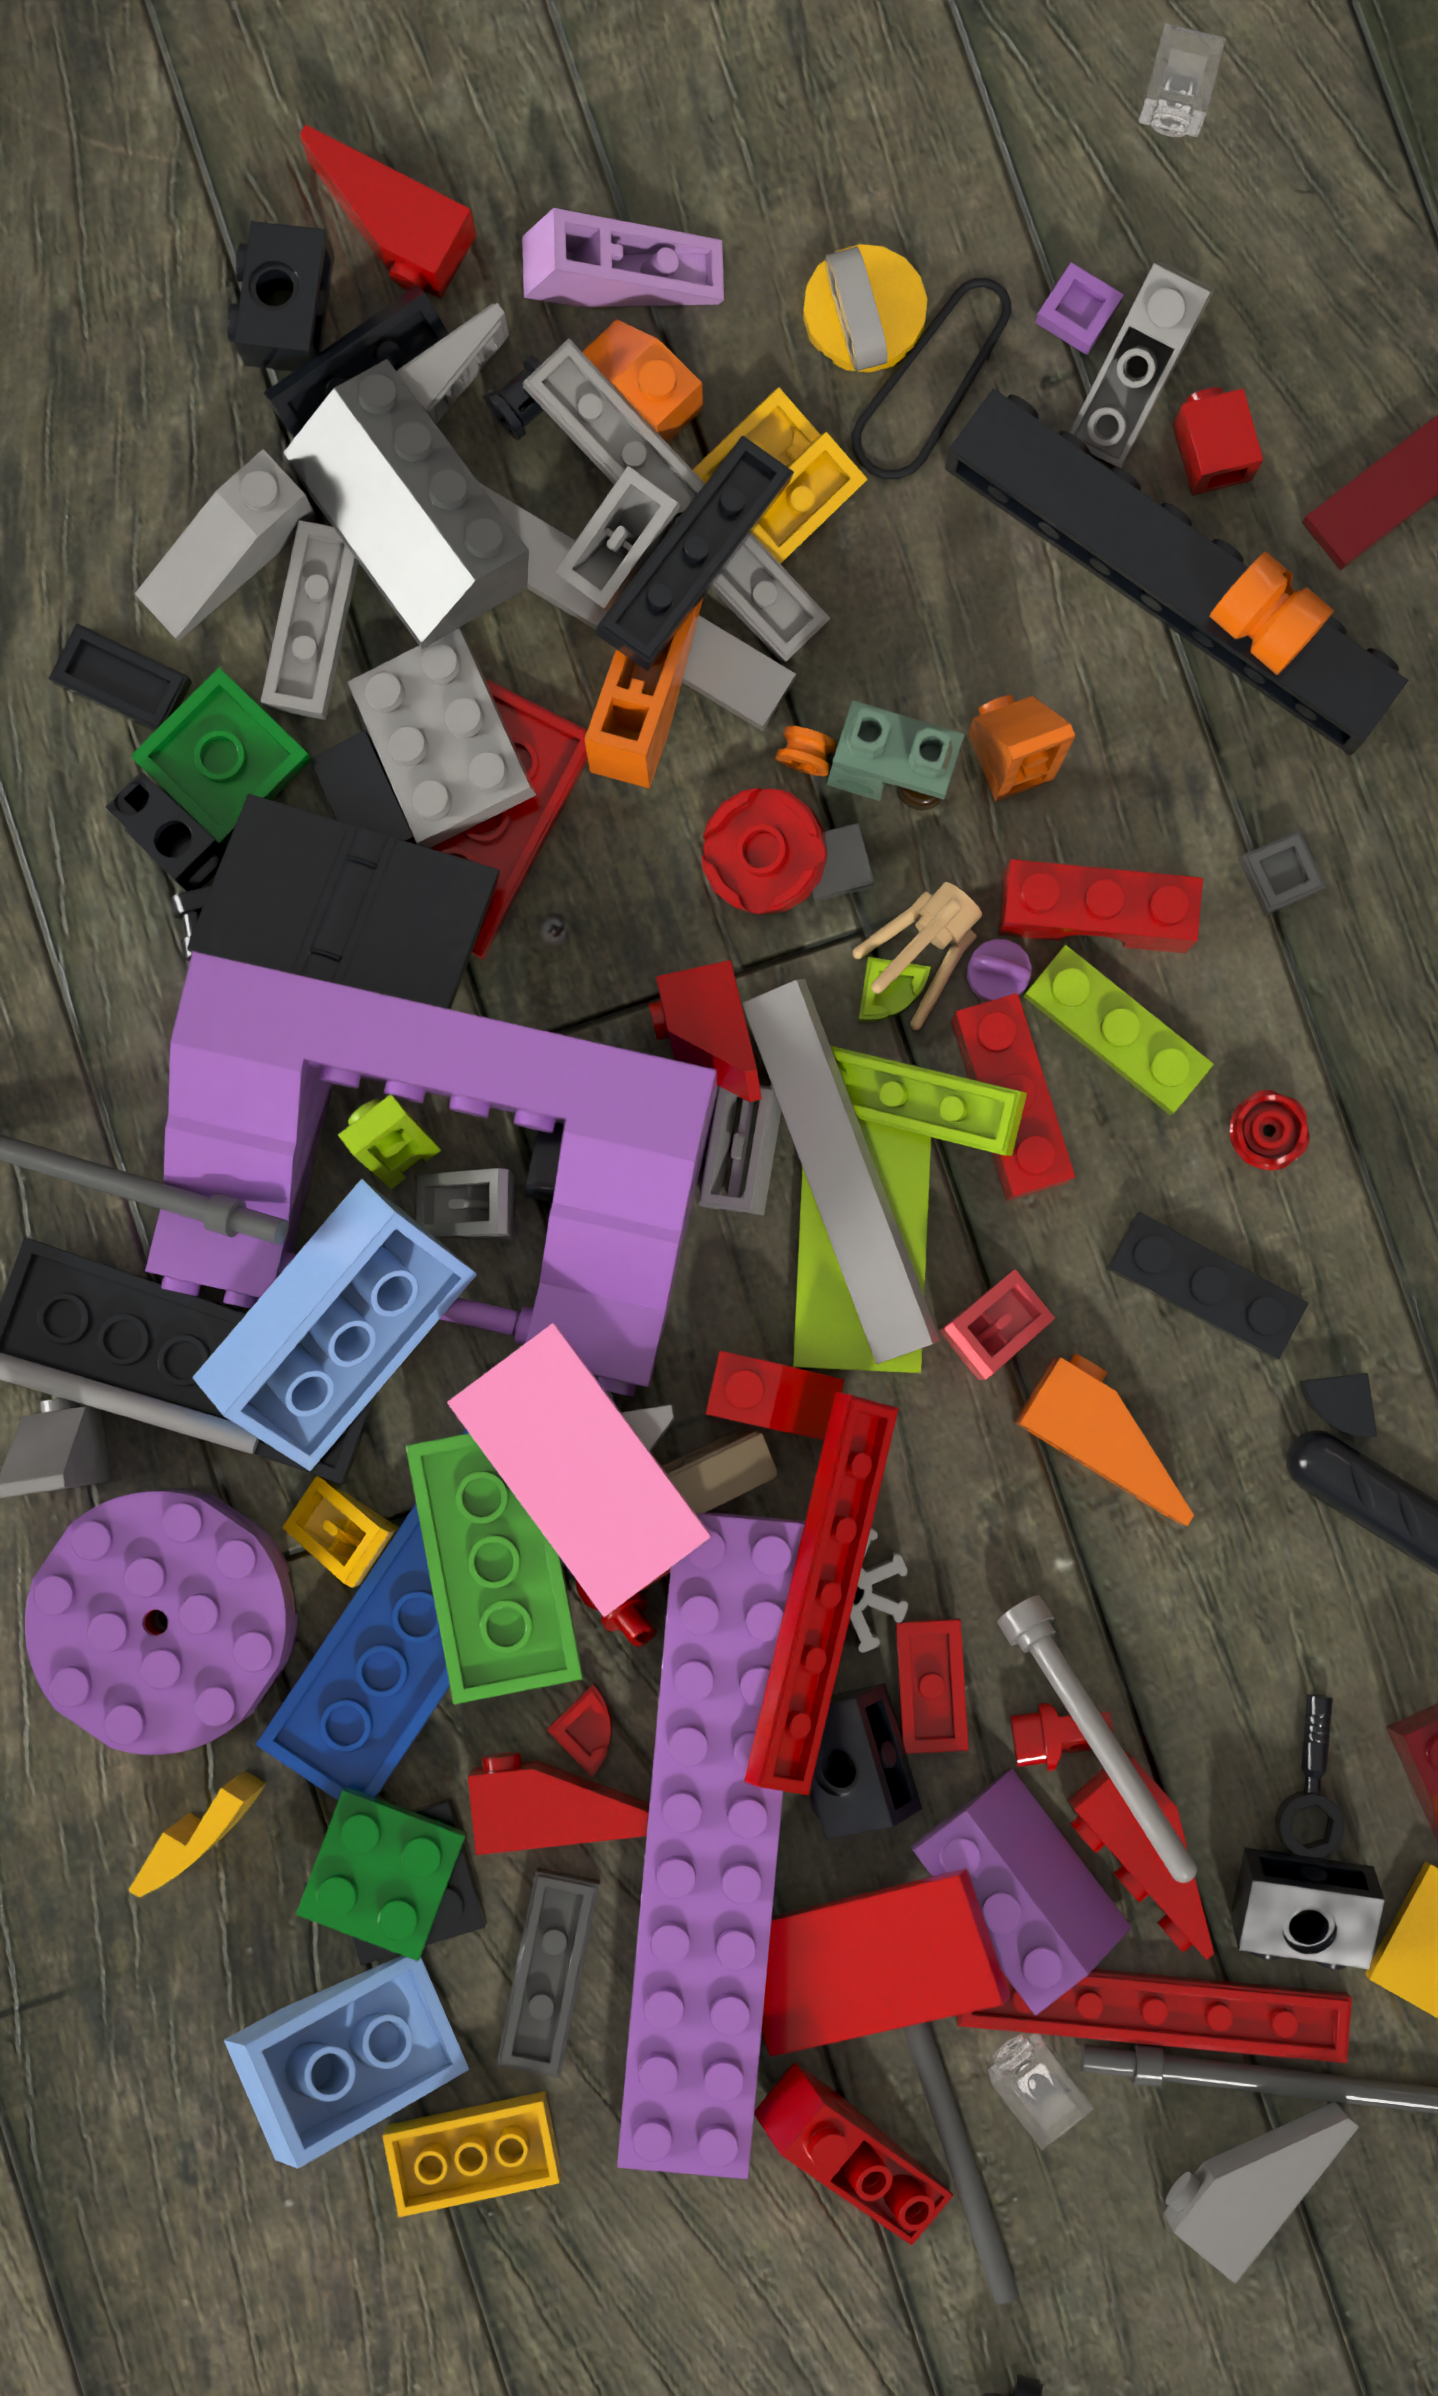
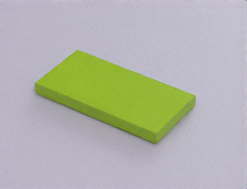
M858 1119L924 1295L931 1137ZM802 1166L793 1367L921 1373L922 1348L876 1364Z

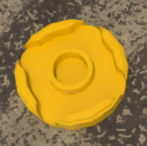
M858 244L837 250L836 252L858 247L865 264L887 348L886 364L857 371L872 373L894 366L913 348L924 331L927 296L921 276L905 257L884 246ZM825 259L817 266L806 286L803 320L809 340L819 353L821 350L825 356L832 359L833 364L844 370L855 371L849 357L833 300Z

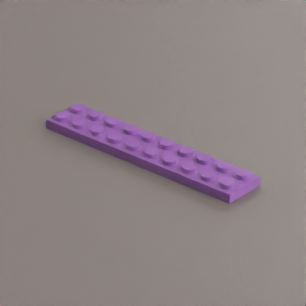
M705 1512L696 1514L709 1530L712 1537L674 1564L670 1571L617 2168L748 2179L783 1791L757 1787L744 1782L805 1521Z

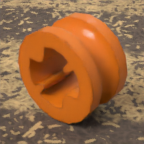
M798 726L785 727L783 738L787 741V745L785 748L778 749L776 760L784 766L802 773L828 776L831 765L827 762V757L829 754L836 752L838 742L823 733Z

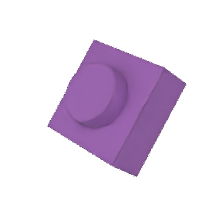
M1071 262L1039 310L1035 323L1088 355L1121 305L1124 294Z

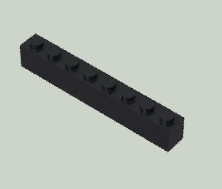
M993 388L949 447L945 464L946 471L1350 756L1365 742L1409 681L1398 673L1399 667L1392 658L1377 649L1368 648L1365 650L1348 638L1345 627L1337 619L1330 616L1297 656L1279 675H1276L1250 652L1252 639L1249 636L1235 639L1209 617L1224 595L1249 568L1243 564L1244 559L1239 551L1223 540L1213 539L1210 541L1192 528L1190 518L1176 506L1169 503L1159 505L1140 491L1141 486L1138 481L1125 470L1118 467L1108 469L1089 455L1090 451L1085 443L1072 433L1063 430L1057 433L1038 420L1039 415L1037 411L1024 399L1016 395L1006 397Z

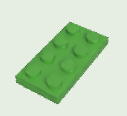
M468 1433L406 1445L453 1705L582 1680L584 1675L562 1559L476 1441Z

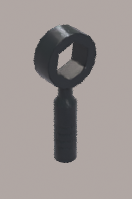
M1307 1694L1306 1723L1301 1769L1305 1775L1304 1791H1299L1286 1797L1278 1807L1275 1817L1276 1833L1282 1844L1294 1854L1300 1856L1323 1858L1333 1853L1341 1843L1344 1833L1343 1816L1338 1807L1324 1795L1320 1794L1321 1778L1327 1772L1329 1734L1333 1697ZM1317 1805L1328 1816L1324 1839L1302 1845L1291 1835L1295 1811Z

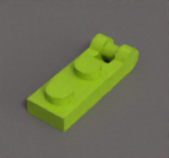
M392 1094L382 1101L374 1099L362 1105L349 1118L348 1124L350 1126L338 1135L353 1156L390 1189L395 1188L407 1178L404 1172L423 1158L428 1162L442 1151L419 1121L417 1122Z

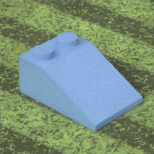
M401 1955L281 2008L224 2039L275 2160L295 2168L302 2167L469 2070L421 1957L419 1961Z

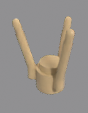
M945 882L933 895L925 891L909 909L855 947L852 955L856 959L863 958L919 919L915 924L919 931L917 936L872 983V991L874 993H881L929 943L940 949H944L949 943L951 944L910 1022V1027L913 1030H920L930 1011L935 1006L962 954L977 938L971 928L982 917V912L965 892L952 883Z

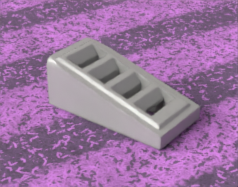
M492 303L396 371L436 425L509 337L505 312L498 303Z

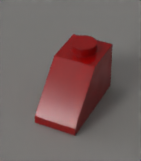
M731 960L656 976L661 1001L649 1003L657 1041L670 1038L674 1061L714 1069L717 1073L718 1086L748 1102L762 1100L756 1063Z
M719 1351L706 1414L824 1440L835 1393H842L845 1379Z

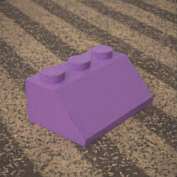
M1012 1768L909 1846L931 1877L967 1868L1000 1968L1035 2016L1086 1977L1132 1928Z

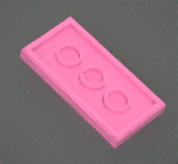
M556 1323L550 1324L447 1402L604 1617L712 1537L709 1530Z

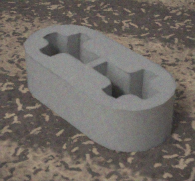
M853 247L827 254L826 268L828 280L854 370L860 371L886 364L887 348L859 248Z

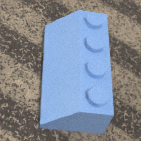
M361 1179L192 1378L224 1417L311 1471L476 1277L477 1273L405 1211Z

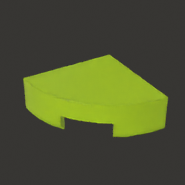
M868 957L858 1022L883 1021L905 1011L921 994L927 982L931 966L910 963L881 993H874L871 987L872 983L884 972V969L892 960Z

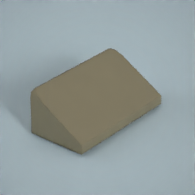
M732 1431L661 1465L695 1513L710 1511L777 1476V1469L763 1434L757 1433V1431Z

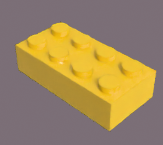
M546 2091L388 2124L382 2135L398 2217L558 2184L562 2175Z

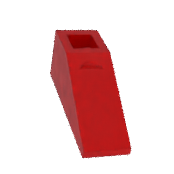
M1124 1749L1129 1760L1188 1851L1177 1806L1140 1764ZM1102 1768L1067 1800L1079 1814L1070 1825L1095 1853L1105 1845L1122 1863L1113 1872L1114 1875L1139 1903L1148 1895L1153 1898L1166 1913L1157 1921V1924L1183 1953L1194 1945L1204 1958L1208 1960L1214 1954L1195 1877L1186 1883L1178 1882L1172 1877L1107 1772Z
M797 2063L790 2067L754 2111V2116L782 2157L910 2245L916 2242L954 2196L944 2184L839 2093Z

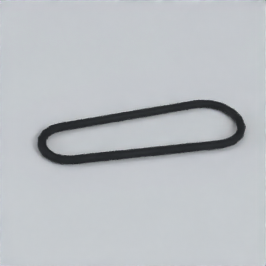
M973 278L964 282L949 298L913 348L860 415L852 432V449L858 463L870 474L882 479H901L915 473L926 462L1008 323L1011 315V300L1006 289L998 282L989 278ZM976 287H985L993 290L1002 302L1001 316L918 457L910 465L899 470H885L875 466L866 458L861 447V434L867 421L960 299L969 290Z

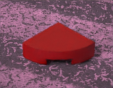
M595 1683L547 1729L591 1777L601 1766L610 1746L612 1736L610 1709L604 1695Z

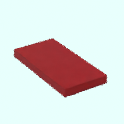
M486 679V682L537 795L430 848L500 870L496 890L472 951V955L484 960L588 761L584 740L587 729Z
M967 1868L772 1916L761 2030L770 2057L1003 2005L1010 1998Z

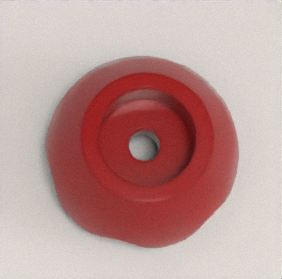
M1262 1090L1252 1094L1240 1103L1231 1117L1229 1131L1232 1146L1237 1155L1253 1167L1262 1170L1283 1169L1300 1157L1308 1147L1310 1134L1307 1126L1306 1112L1303 1106L1294 1098L1284 1096L1273 1090ZM1269 1125L1274 1129L1272 1137L1264 1135V1126Z

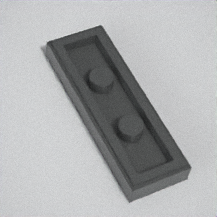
M537 1867L496 2065L560 2078L600 1880Z

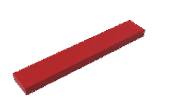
M835 1393L744 1782L751 1785L809 1795L899 1408L850 1394Z
M1093 1969L1086 1977L1036 2016L1004 1974L1010 1998L1003 2005L956 2015L957 2026L1347 2063L1352 1997L1347 1992Z

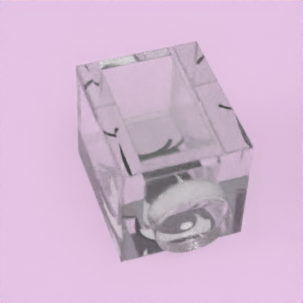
M1165 23L1155 54L1138 123L1150 125L1155 131L1165 136L1181 137L1187 134L1198 137L1208 111L1226 38Z
M1023 2034L1017 2035L1007 2041L993 2055L992 2060L996 2064L987 2070L993 2087L1041 2150L1094 2110L1084 2089L1042 2034H1032L1027 2039Z

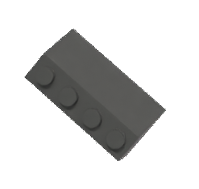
M388 359L333 388L283 452L284 460L421 649L527 589L528 548Z

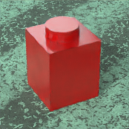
M1221 387L1207 388L1192 394L1186 399V403L1181 405L1174 421L1173 429L1192 496L1252 481L1263 462V457L1244 388L1226 393L1223 392Z

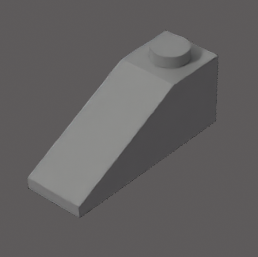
M262 449L215 491L139 587L135 595L179 642L295 539L299 520L313 523L317 519L306 495L268 453Z
M64 1398L40 1401L41 1414L22 1416L0 1472V1498L111 1482L101 1409L91 1406L81 1407L80 1403Z
M1332 2102L1204 2161L1194 2174L1191 2172L1184 2173L1171 2187L1165 2201L1168 2207L1163 2214L1174 2234L1236 2284L1359 2126L1345 2109L1336 2102Z

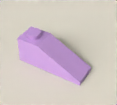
M558 208L551 209L522 237L524 298L576 307L718 305L724 301L722 240Z

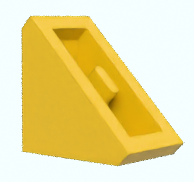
M316 1475L282 1529L342 1583L354 1588L364 1582L399 1527L327 1479Z

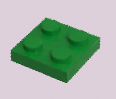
M220 667L130 756L223 848L229 843L248 793L272 800L311 759L310 755Z
M345 1787L341 1792L296 1915L419 1961L467 1832Z

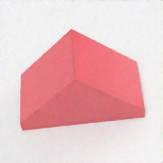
M1014 1269L938 1331L977 1380H986L1049 1325L1055 1317L1019 1272Z

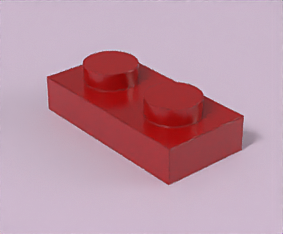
M960 1618L908 1620L900 1623L895 1621L901 1737L906 1754L969 1751Z

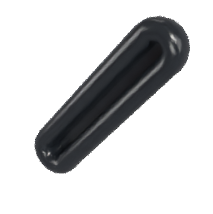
M1308 1431L1299 1435L1290 1444L1286 1455V1467L1291 1479L1300 1488L1438 1575L1437 1500L1328 1432Z

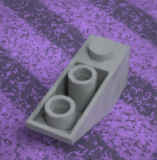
M1161 260L1153 263L1070 430V433L1085 443L1091 454L1118 468L1122 467L1215 290L1214 287Z

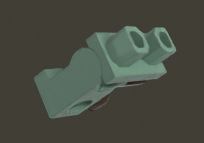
M852 700L826 785L880 801L885 784L888 783L897 786L900 799L908 807L915 810L931 809L945 798L964 734Z

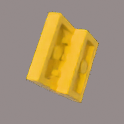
M778 387L710 451L692 471L706 484L742 435L794 471L790 483L751 533L781 564L868 479L827 432L820 435L780 387Z
M244 1770L221 1787L203 1819L188 1813L165 1830L128 1891L140 1898L179 1875L220 1841L239 1822L267 1783Z

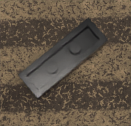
M416 285L273 385L263 394L294 440L333 388L386 359L397 371L449 333L425 292Z
M1137 1212L1134 1215L1106 1268L1274 1360L1280 1359L1309 1304L1141 1212Z

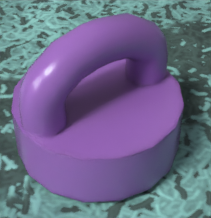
M993 939L983 943L974 951L967 966V979L971 990L978 998L986 1002L1018 993V995L1022 994L1031 978V963L1027 953L1020 945L1007 939Z

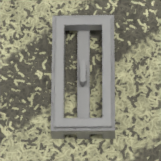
M760 1085L762 1100L748 1102L743 1099L738 1133L734 1134L731 1150L733 1163L727 1196H723L722 1192L739 1096L718 1086L699 1206L764 1216L781 1116V1107L773 1086Z

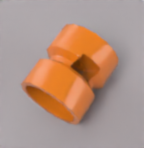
M1265 551L1229 589L1209 617L1235 639L1249 636L1252 639L1250 652L1276 675H1279L1313 638L1335 610L1308 587L1295 591L1291 587L1293 574Z

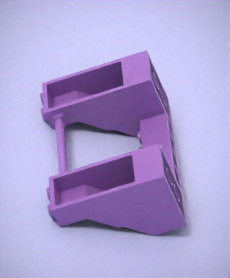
M192 952L170 1042L169 1108L165 1126L164 1183L212 1197L215 1193H221L244 1200L246 1207L287 1220L289 1228L284 1242L277 1245L238 1233L235 1237L221 1235L206 1230L201 1221L160 1209L145 1272L163 1275L162 1289L199 1297L201 1285L226 1290L223 1303L249 1309L254 1306L297 1255L293 1253L333 1084L358 1088L360 1079L365 1078L386 1083L384 1094L388 1096L392 1094L395 1098L423 1103L426 1092L451 1098L449 1109L468 1115L488 1118L490 1107L516 1113L514 1124L534 1130L553 1132L555 1122L565 1124L540 1282L534 1308L523 1306L521 1313L516 1310L458 1297L440 1319L510 1336L515 1335V1343L521 1345L527 1343L550 1324L556 1323L593 1375L599 1376L598 1382L604 1390L634 1397L636 1385L651 1386L718 1092L716 1070Z

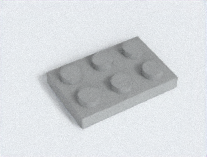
M461 628L454 630L423 649L417 646L347 682L418 845L431 848L537 795L466 634Z

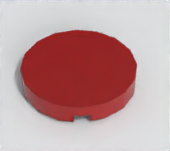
M771 788L743 790L724 801L707 822L703 836L705 839L703 846L704 856L701 854L703 872L714 892L733 907L757 915L786 912L806 900L821 881L828 857L826 833L815 812L792 793Z

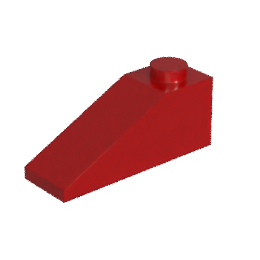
M305 124L299 136L310 165L381 263L389 271V277L407 291L417 285L421 290L424 289L442 299L476 237L471 209Z
M503 1752L483 1756V1766L473 1767L468 1775L476 1855L647 1836L650 1802L537 1760L522 1762L521 1752Z

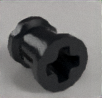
M532 355L523 361L524 370L498 392L489 390L482 396L496 420L517 441L526 435L525 427L544 411L523 388V381L542 364Z

